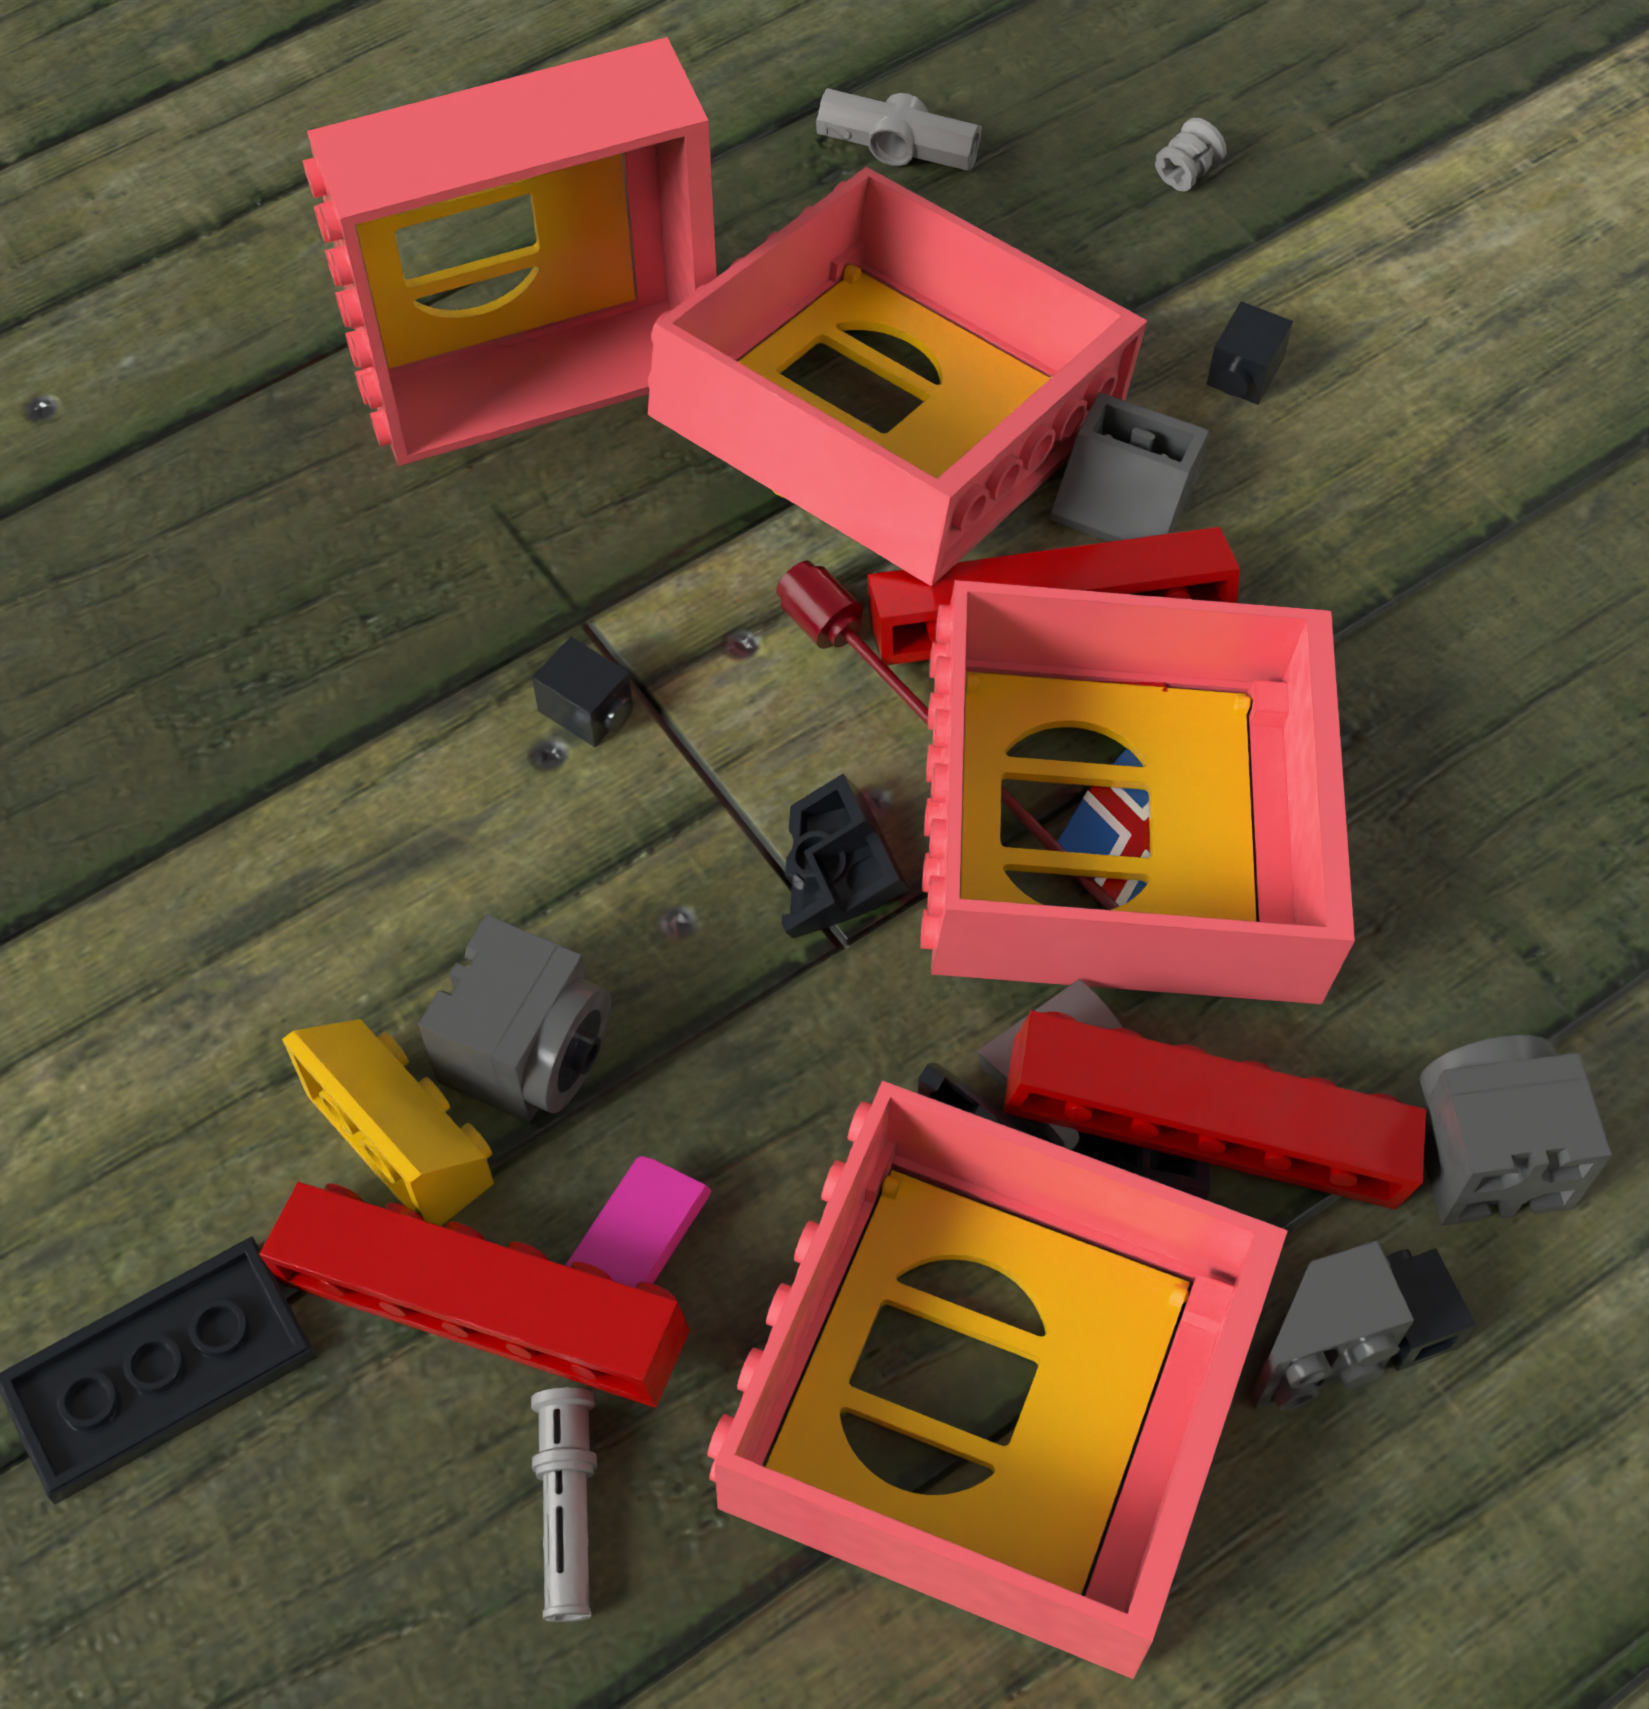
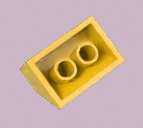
M361 1019L293 1030L282 1039L307 1097L403 1206L418 1213L425 1222L442 1226L494 1184L487 1159L493 1153L487 1142L471 1124L466 1123L459 1128L445 1113L450 1109L445 1096L428 1077H424L417 1082L405 1069V1066L409 1064V1060L398 1043L387 1032H383L376 1037Z

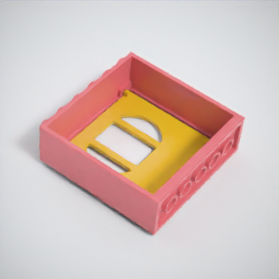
M668 37L307 131L313 158L303 160V166L313 197L323 196L324 203L314 206V210L324 242L334 241L335 248L325 250V255L335 286L341 285V287H345V290L335 292L345 327L355 329L345 333L354 365L361 368V370L355 371L357 384L364 404H369L371 409L377 408L378 410L370 413L380 447L391 445L398 466L648 395L650 390L648 387V377L651 371L653 352L651 333L655 322L664 312L672 311L691 297L702 284H708L717 277L709 121ZM530 194L537 239L534 245L412 279H404L395 232L398 229ZM533 267L528 276L509 293L478 307L462 310H442L425 306L415 301L422 297Z
M865 167L846 182H840L830 194L814 206L806 207L799 217L780 231L771 233L764 243L745 257L737 258L726 271L708 284H702L691 297L672 311L664 312L657 319L651 333L653 352L651 371L648 377V387L650 388L648 415L768 487L776 495L788 499L932 587L1069 460L1078 432L1099 392L1124 401L1126 400L1147 320L874 170ZM843 331H875L910 343L924 353L933 363L940 378V385L933 384ZM823 343L924 402L888 433L883 434L780 373L815 345Z
M955 580L951 604L939 605L936 642L932 643L929 672L930 678H935L934 693L931 692L928 710V730H933V745L929 744L926 765V782L931 783V798H927L924 836L930 837L929 853H925L922 891L928 892L927 909L923 910L920 947L921 949H932L931 975L1071 985L1080 979L1088 987L1322 1004L1355 942L1331 611ZM1092 681L1159 682L1165 683L1168 692L1161 691L1165 687ZM1073 727L1095 731L1114 739L1131 751L1144 767L1010 757L1006 753L1016 743L1036 732L1052 728ZM1012 779L1147 791L1149 795L1150 857L1138 858L1002 846L1000 842L1001 780ZM1004 871L1144 881L1147 885L1135 898L1112 910L1042 905L1024 894Z
M882 1081L873 1103L861 1101L855 1112L848 1133V1140L854 1143L847 1162L835 1160L828 1173L821 1195V1200L826 1201L827 1204L820 1224L809 1220L801 1234L794 1256V1261L800 1263L793 1285L789 1286L781 1283L774 1295L766 1319V1324L772 1326L764 1351L753 1347L744 1363L737 1389L744 1393L735 1417L723 1414L712 1436L707 1456L714 1459L709 1480L716 1482L718 1509L1134 1679L1153 1642L1288 1230ZM881 1191H882V1195H881V1197H880V1200H879V1202H878V1204H877V1207H876V1209H875V1211H874V1214H873V1216H872V1218H871V1221H870V1223H869V1225H868V1228H867V1230H866V1232H865V1235H864V1237H863V1239H862V1242H861V1244H860V1246H859V1249H858V1251H857V1253H856V1256H855V1258H854V1260H853V1263H852V1265H851V1267H850V1270H849V1272H848V1274H847V1277H846V1279H845V1281H844V1284H843V1286H842V1288H841V1291H840V1293H839V1295H838V1298H837V1300H836V1302H835V1305H834V1307H833V1310H832V1312H831V1314H830V1317H829V1319H828V1321H827V1324H826V1326H825V1328H824V1331H823V1333H822V1335H821V1338H820V1340H819V1342H818V1345H817V1347H816V1349H815V1352H814V1354H813V1356H812V1359H811V1361H810V1363H809V1366H808V1368H807V1370H806V1373H805V1375H804V1377H803V1380H802V1382H801V1384H800V1387H799V1389H798V1391H797V1394H796V1396H795V1398H794V1401H793V1403H792V1405H791V1408H790V1410H789V1412H788V1415H787V1417H786V1419H785V1422H784V1424H783V1427H782V1429H781V1431H780V1434H779V1436H778V1438H777V1441H776V1443H775V1445H774V1448H773V1450H772V1452H771V1455H770V1457H769V1459H768V1462H767L766 1466L764 1467V1464H765V1462H766V1460H767V1457H768V1455H769V1453H770V1450H771V1448H772V1445H773V1443H774V1441H775V1438H776V1436H777V1434H778V1431H779V1429H780V1427H781V1424H782V1422H783V1420H784V1417H785V1415H786V1413H787V1410H788V1408H789V1406H790V1403H791V1401H792V1399H793V1396H794V1394H795V1392H796V1389H797V1387H798V1385H799V1382H800V1380H801V1378H802V1375H803V1373H804V1371H805V1368H806V1366H807V1364H808V1361H809V1359H810V1357H811V1354H812V1352H813V1350H814V1347H815V1345H816V1343H817V1340H818V1338H819V1336H820V1333H821V1331H822V1329H823V1326H824V1324H825V1322H826V1319H827V1317H828V1315H829V1312H830V1310H831V1308H832V1305H833V1303H834V1301H835V1298H836V1296H837V1294H838V1291H839V1289H840V1287H841V1284H842V1282H843V1280H844V1277H845V1275H846V1273H847V1270H848V1268H849V1266H850V1263H851V1261H852V1258H853V1256H854V1254H855V1251H856V1249H857V1247H858V1244H859V1242H860V1240H861V1237H862V1235H863V1233H864V1230H865V1228H866V1226H867V1223H868V1221H869V1219H870V1216H871V1214H872V1212H873V1209H874V1207H875V1205H876V1202H877V1200H878V1198H879V1195H880V1193H881ZM941 1260H965L988 1266L1009 1277L1028 1295L1040 1315L1046 1335H1034L897 1281V1278L918 1266ZM1190 1282H1193V1286L1189 1294L1188 1287ZM1187 1301L1085 1596H1082L1182 1304ZM881 1306H893L1036 1362L1038 1369L1008 1445H998L854 1388L849 1384ZM849 1412L991 1469L993 1475L972 1488L946 1495H923L899 1489L877 1477L858 1459L846 1439L840 1414Z

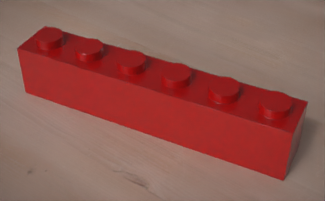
M1214 527L957 562L932 587L905 570L867 574L869 622L879 657L886 665L930 660L932 643L936 642L939 605L951 604L955 580L1237 603L1240 567L1221 528Z
M1031 1010L1013 1040L1003 1113L1071 1128L1076 1131L1395 1210L1423 1183L1426 1109L1401 1103L1398 1098L1392 1095L1381 1093L1368 1095L1337 1087L1334 1082L1325 1078H1300L1272 1071L1268 1065L1261 1062H1236L1212 1056L1197 1046L1187 1044L1173 1046L1142 1038L1137 1032L1129 1029H1105L1077 1022L1072 1016L1062 1012L1049 1011L1041 1013Z
M298 1181L259 1253L260 1257L283 1285L657 1408L690 1332L675 1296L660 1286L648 1282H639L635 1288L612 1281L606 1272L591 1264L573 1262L571 1267L549 1261L541 1251L525 1243L513 1241L509 1243L508 1247L485 1241V1238L478 1231L458 1222H448L444 1228L425 1222L418 1213L398 1203H386L384 1208L365 1203L353 1191L333 1183H328L324 1189Z

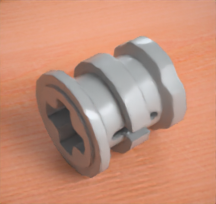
M1191 118L1183 124L1181 132L1170 140L1168 147L1161 149L1157 153L1156 170L1166 184L1171 185L1178 191H1187L1195 185L1196 178L1204 176L1212 165L1220 163L1227 154L1226 143L1217 128L1210 122L1201 118Z

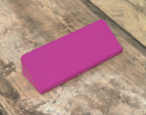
M639 1156L635 1159L565 1266L571 1267L573 1262H585L600 1268L611 1277L612 1281L634 1288L639 1282L653 1284L712 1191L707 1185L652 1158Z

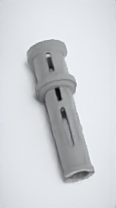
M553 1388L542 1390L531 1396V1408L534 1412L539 1413V1453L532 1457V1470L536 1473V1478L543 1481L545 1598L543 1619H546L548 1622H575L591 1618V1608H589L587 1479L594 1475V1470L597 1468V1455L590 1451L589 1411L596 1407V1395L594 1392L582 1388Z

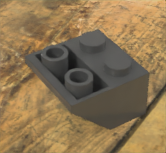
M1099 392L1078 432L1051 511L1050 520L1109 542L1172 533L1200 476L1210 430Z
M1378 1241L1309 1263L1285 1312L1249 1395L1254 1409L1273 1403L1277 1404L1279 1410L1293 1409L1315 1399L1319 1395V1388L1340 1381L1343 1382L1346 1389L1357 1388L1375 1381L1385 1373L1383 1367L1386 1366L1391 1356L1400 1350L1398 1345L1414 1319Z

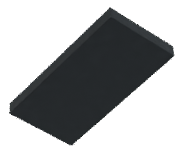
M253 1236L0 1372L1 1397L46 1495L54 1504L63 1501L317 1358L272 1271L260 1257L259 1253L261 1250Z

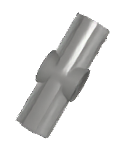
M827 88L822 96L816 119L817 134L869 146V150L874 157L890 166L906 165L914 157L971 171L976 161L981 141L982 126L931 114L921 100L906 93L891 95L886 102Z

